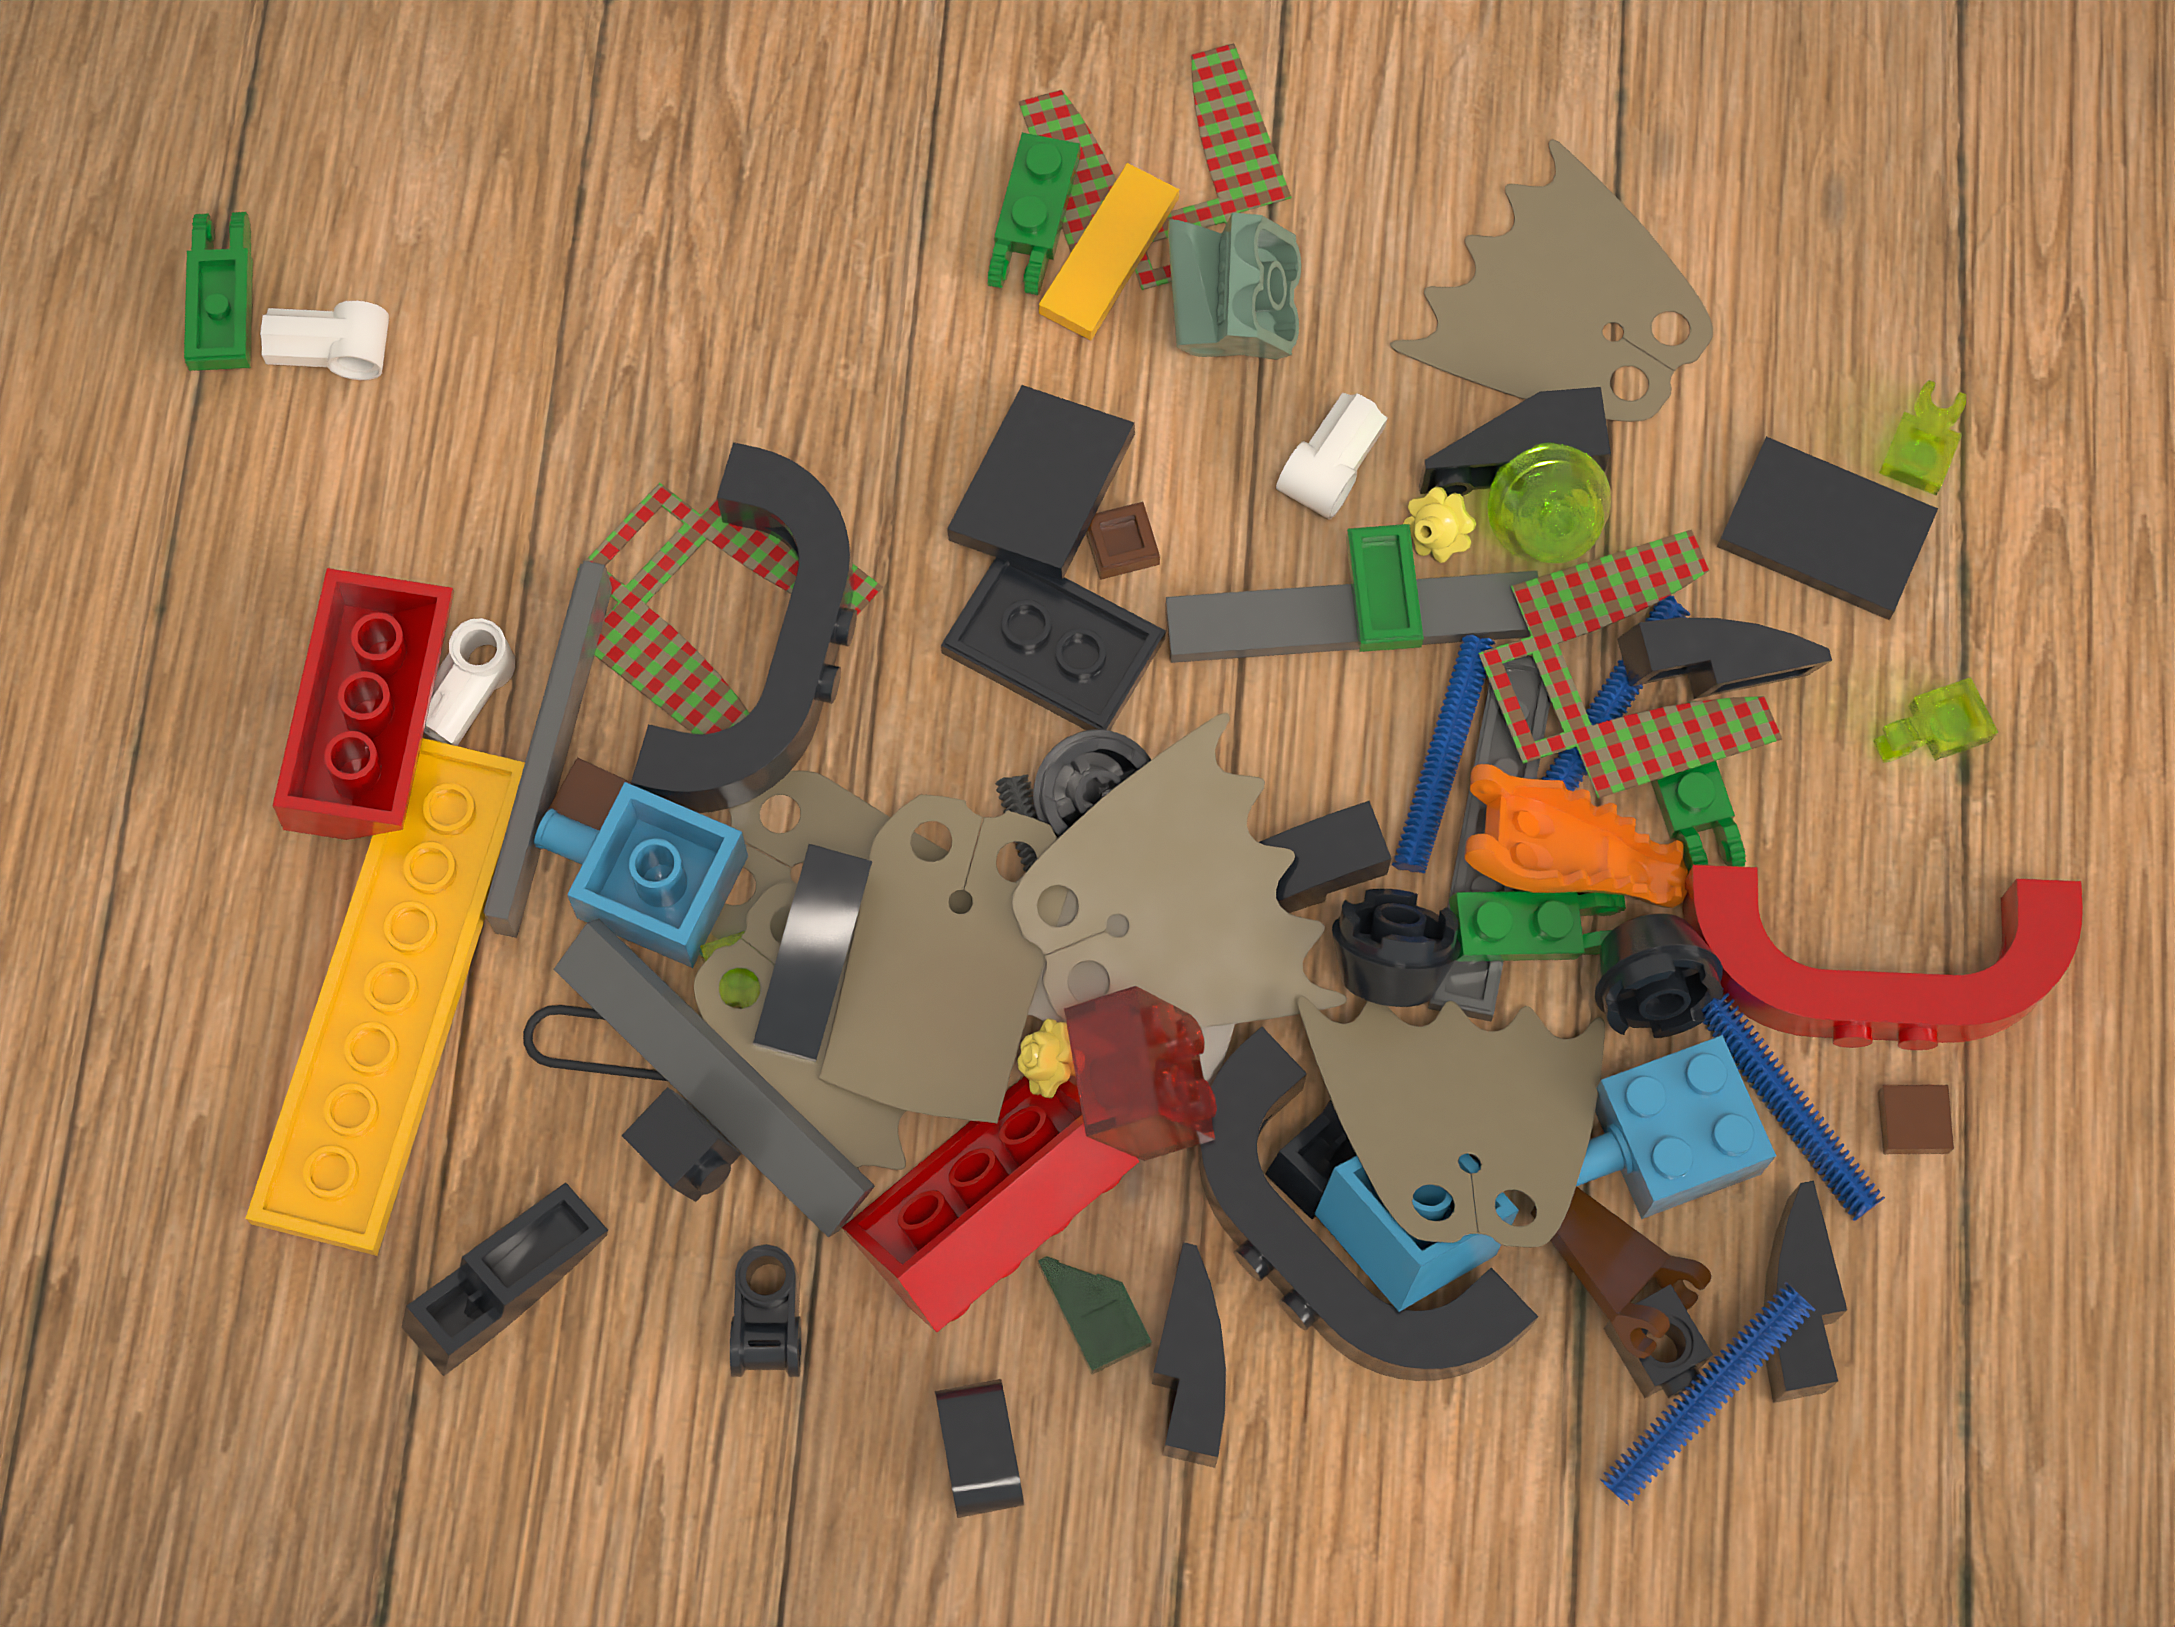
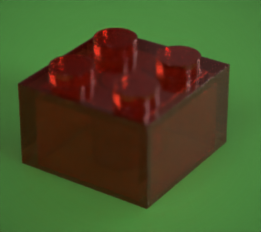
M1137 986L1064 1008L1086 1137L1143 1161L1215 1140L1211 1118L1216 1115V1100L1212 1088L1203 1077L1200 1055L1205 1050V1042L1202 1030L1197 1020L1191 1014Z

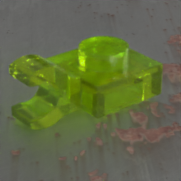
M1970 677L1915 696L1908 705L1913 717L1904 718L1885 725L1882 728L1885 735L1875 738L1873 742L1883 763L1902 758L1924 745L1928 746L1936 761L1991 742L1997 735L1998 730Z

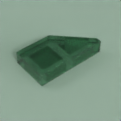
M1048 1256L1038 1260L1041 1273L1091 1375L1152 1345V1341L1123 1282L1100 1274L1094 1275L1059 1263V1260Z

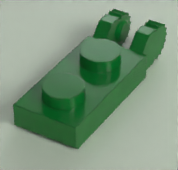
M1022 132L994 236L995 245L989 265L988 286L1003 287L1009 274L1012 253L1016 252L1030 255L1029 264L1025 268L1023 278L1025 293L1034 295L1040 293L1049 259L1054 260L1080 160V143Z
M247 212L231 213L229 249H214L215 229L209 213L194 215L191 250L187 251L184 358L189 371L251 368L253 258L251 256V224Z
M1716 761L1651 781L1670 839L1675 838V840L1681 841L1684 845L1683 860L1688 873L1693 865H1708L1707 855L1698 832L1713 829L1725 864L1736 867L1745 866V848L1738 826L1733 820L1735 814Z
M1456 892L1449 898L1450 910L1456 915L1459 922L1457 939L1461 945V952L1456 961L1575 960L1581 955L1600 954L1604 938L1612 930L1582 934L1580 916H1611L1625 911V896L1606 893L1578 895L1577 892Z

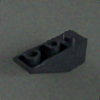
M1601 387L1540 391L1425 459L1419 482L1420 494L1429 493L1436 486L1442 487L1448 497L1453 493L1464 496L1472 490L1498 488L1499 491L1504 493H1518L1526 491L1534 485L1559 483L1564 488H1581L1592 484L1595 480H1602L1611 452Z

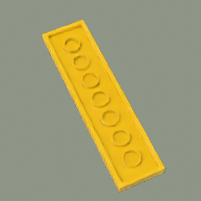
M422 739L403 830L372 836L245 1218L251 1225L378 1256L486 917L484 914L485 905L525 762L434 740Z

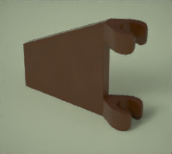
M1577 1186L1567 1214L1560 1228L1550 1240L1612 1323L1624 1347L1633 1356L1638 1358L1649 1357L1657 1347V1343L1653 1339L1648 1338L1641 1328L1648 1330L1656 1338H1662L1670 1328L1669 1318L1660 1310L1650 1306L1631 1303L1655 1276L1661 1289L1671 1284L1685 1309L1688 1310L1697 1302L1698 1295L1696 1292L1688 1289L1683 1280L1689 1281L1696 1289L1703 1290L1710 1283L1712 1277L1710 1270L1705 1265L1692 1259L1669 1255ZM1536 1206L1531 1211V1215L1535 1219L1537 1213Z

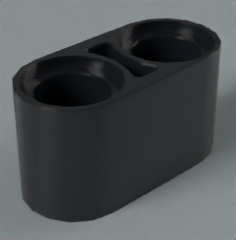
M997 1379L935 1391L957 1518L1023 1506L1024 1499L1002 1380Z

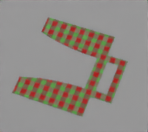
M1234 43L1191 55L1192 83L1200 137L1218 198L1171 211L1153 242L1168 238L1169 219L1184 221L1206 228L1224 222L1227 224L1232 213H1240L1292 198ZM1059 90L1019 101V105L1029 134L1080 143V160L1062 225L1070 252H1072L1114 185L1116 178L1085 121L1065 93ZM1146 251L1135 269L1141 289L1144 290L1170 283V265L1153 269Z
M659 482L585 560L606 566L661 507L684 523L626 586L608 572L613 588L611 597L618 603L604 618L595 656L692 734L715 733L728 729L743 720L749 714L748 710L707 660L671 625L650 609L646 603L707 539L739 563L789 593H792L799 561L792 550L773 535L723 523L717 498L702 514H699ZM853 564L854 590L850 609L857 610L858 615L883 586Z
M1692 529L1511 586L1531 636L1479 652L1478 654L1523 764L1577 747L1597 798H1601L1782 740V736L1764 696L1732 697L1672 705L1623 716L1595 725H1591L1558 644L1593 632L1646 609L1683 589L1707 573L1709 568ZM1531 654L1564 731L1534 741L1503 665V663Z

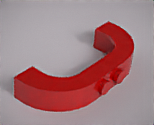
M1693 865L1685 879L1687 894L1683 900V919L1694 928L1721 961L1723 966V976L1721 979L1723 995L1729 994L1725 1001L1728 1002L1733 999L1734 1002L1731 1006L1733 1008L1738 1006V1011L1740 1013L1743 1012L1746 1017L1779 1032L1796 1036L1833 1038V1044L1839 1047L1858 1048L1871 1045L1873 1040L1898 1041V1047L1901 1049L1914 1051L1933 1049L1938 1046V1043H1958L1981 1039L2003 1031L2020 1021L2051 991L2068 969L2080 939L2083 916L2081 881L2016 879L2001 897L2002 945L1996 963L1985 970L1973 974L1945 975L1817 969L1792 960L1773 944L1762 925L1758 905V867Z

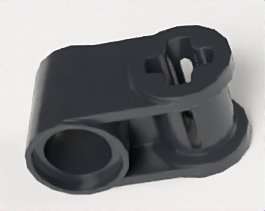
M767 1244L755 1246L745 1252L737 1263L734 1316L732 1317L730 1330V1370L732 1377H742L746 1370H786L789 1377L800 1376L802 1326L801 1317L799 1316V1275L789 1255L777 1246ZM767 1264L778 1265L786 1273L785 1282L780 1290L766 1296L751 1290L750 1281L756 1269ZM754 1346H778V1347H754Z

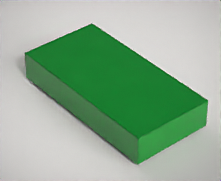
M1410 524L1348 528L1346 543L1359 652L1421 648L1424 637Z

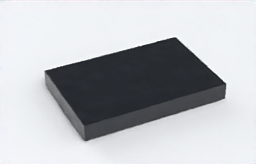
M1021 385L947 528L948 540L1063 580L1135 436V422Z
M1766 436L1717 547L1890 620L1938 508Z
M996 557L941 644V653L1086 731H1110L1163 644L1166 630L1065 577L1061 580Z

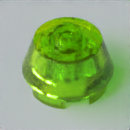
M1556 443L1537 444L1533 446L1534 448L1524 451L1509 463L1504 464L1497 472L1488 499L1489 522L1498 541L1515 556L1536 563L1569 562L1590 550L1604 529L1611 508L1610 486L1599 464L1581 450Z

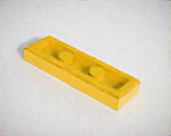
M1127 163L1039 303V314L1091 341L1179 200L1180 189Z

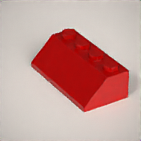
M331 568L326 569L272 805L283 830L343 840L403 830L453 600V588Z
M1024 1076L1006 1091L997 1123L970 1121L844 1225L842 1229L905 1304L937 1333L949 1322L965 1314L970 1305L1000 1279L1012 1274L1020 1266L1021 1262L1047 1239L1063 1231L1070 1224L1072 1218L1098 1196L1113 1189L1120 1182L1122 1176L1140 1161L1105 1107L1069 1080L1059 1085L1054 1097L1045 1098L1041 1094L1036 1095L1030 1092L1029 1079Z

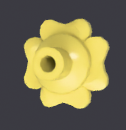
M1436 486L1425 497L1414 498L1409 501L1408 509L1413 516L1405 519L1403 524H1410L1411 537L1413 538L1415 551L1418 555L1426 556L1432 553L1434 559L1442 563L1446 562L1453 553L1464 552L1470 548L1471 540L1467 534L1475 529L1476 522L1465 510L1464 498L1460 494L1453 493L1447 497L1446 491L1442 487Z
M1047 1018L1039 1031L1025 1036L1020 1044L1021 1054L1017 1059L1018 1067L1024 1076L1029 1079L1030 1092L1033 1094H1041L1045 1098H1052L1059 1085L1067 1082L1070 1076H1082L1086 1070L1087 1056L1085 1052L1075 1050V1046L1069 1039V1025L1066 1022H1056V1020Z

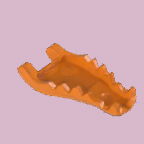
M1479 764L1472 769L1470 773V791L1487 805L1485 834H1475L1467 839L1465 860L1483 875L1506 887L1534 893L1590 892L1631 896L1663 908H1674L1685 899L1687 894L1685 879L1688 869L1683 860L1684 845L1681 841L1676 840L1670 844H1659L1652 841L1649 834H1638L1635 832L1636 819L1617 815L1616 804L1610 802L1598 807L1594 806L1591 803L1588 790L1570 791L1562 780L1519 778L1510 776L1498 767L1489 764Z

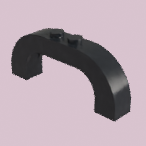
M735 442L732 444L717 494L722 522L773 535L792 550L799 561V568L764 690L754 709L734 726L710 734H690L648 724L631 785L697 813L724 810L748 802L775 786L793 769L813 738L823 703L832 704L836 698L841 677V667L835 666V661L840 645L850 646L857 621V610L850 609L854 590V572L846 525L832 496L810 472L794 461L772 451Z
M1263 1027L1259 1028L1228 1058L1213 1081L1202 1114L1198 1143V1165L1203 1189L1220 1225L1239 1246L1234 1251L1237 1260L1256 1280L1262 1281L1267 1277L1284 1295L1279 1300L1280 1305L1300 1328L1306 1331L1313 1326L1341 1354L1360 1366L1381 1375L1412 1381H1436L1468 1374L1497 1359L1531 1329L1538 1316L1492 1267L1462 1295L1449 1304L1432 1310L1411 1311L1403 1309L1399 1312L1394 1306L1374 1296L1269 1184L1258 1159V1138L1266 1124L1303 1091L1307 1073Z

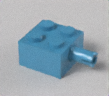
M624 782L600 831L561 815L554 809H550L542 818L534 839L535 847L546 849L582 865L567 894L577 919L587 923L600 919L615 935L691 968L694 967L748 858L742 831Z
M1723 1035L1600 1081L1596 1088L1598 1096L1595 1113L1604 1134L1589 1140L1576 1186L1620 1170L1641 1219L1759 1176L1765 1171L1776 1157V1154Z
M1469 1154L1461 1155L1458 1160L1460 1168L1467 1173H1477L1481 1169L1482 1164L1478 1158L1473 1159ZM1358 1156L1334 1168L1315 1212L1317 1218L1399 1312L1497 1255L1502 1245L1497 1243L1492 1237L1483 1234H1468L1454 1243L1423 1241L1409 1235L1395 1221L1379 1198ZM1423 1185L1413 1194L1412 1202L1415 1210L1427 1220L1444 1221L1454 1212L1455 1204L1452 1196L1440 1186ZM1503 1192L1495 1199L1497 1214L1503 1221L1512 1225L1519 1209Z

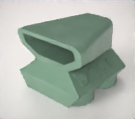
M1232 213L1222 234L1192 223L1169 219L1168 242L1176 347L1198 357L1245 355L1278 360L1291 356L1292 348L1296 345L1299 334V317L1294 303V289L1301 277V256L1296 243V235L1265 216L1256 214Z

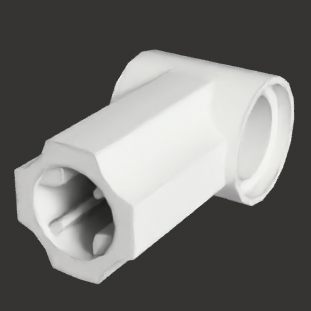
M345 301L336 305L334 311L268 308L267 314L263 315L260 332L262 357L265 363L270 365L328 367L331 372L348 379L371 380L378 378L382 374L389 314L380 306L364 301Z
M1342 393L1310 442L1303 441L1294 450L1280 474L1276 489L1325 518L1332 519L1349 495L1357 477V469L1385 429L1387 417L1379 411L1374 402L1358 393L1355 395Z
M483 618L470 619L461 623L452 633L449 641V653L437 670L424 734L435 741L458 746L493 691L504 686L513 675L515 656L502 630L492 621ZM482 645L497 647L495 656L488 663L483 665L468 663L470 654L476 648Z

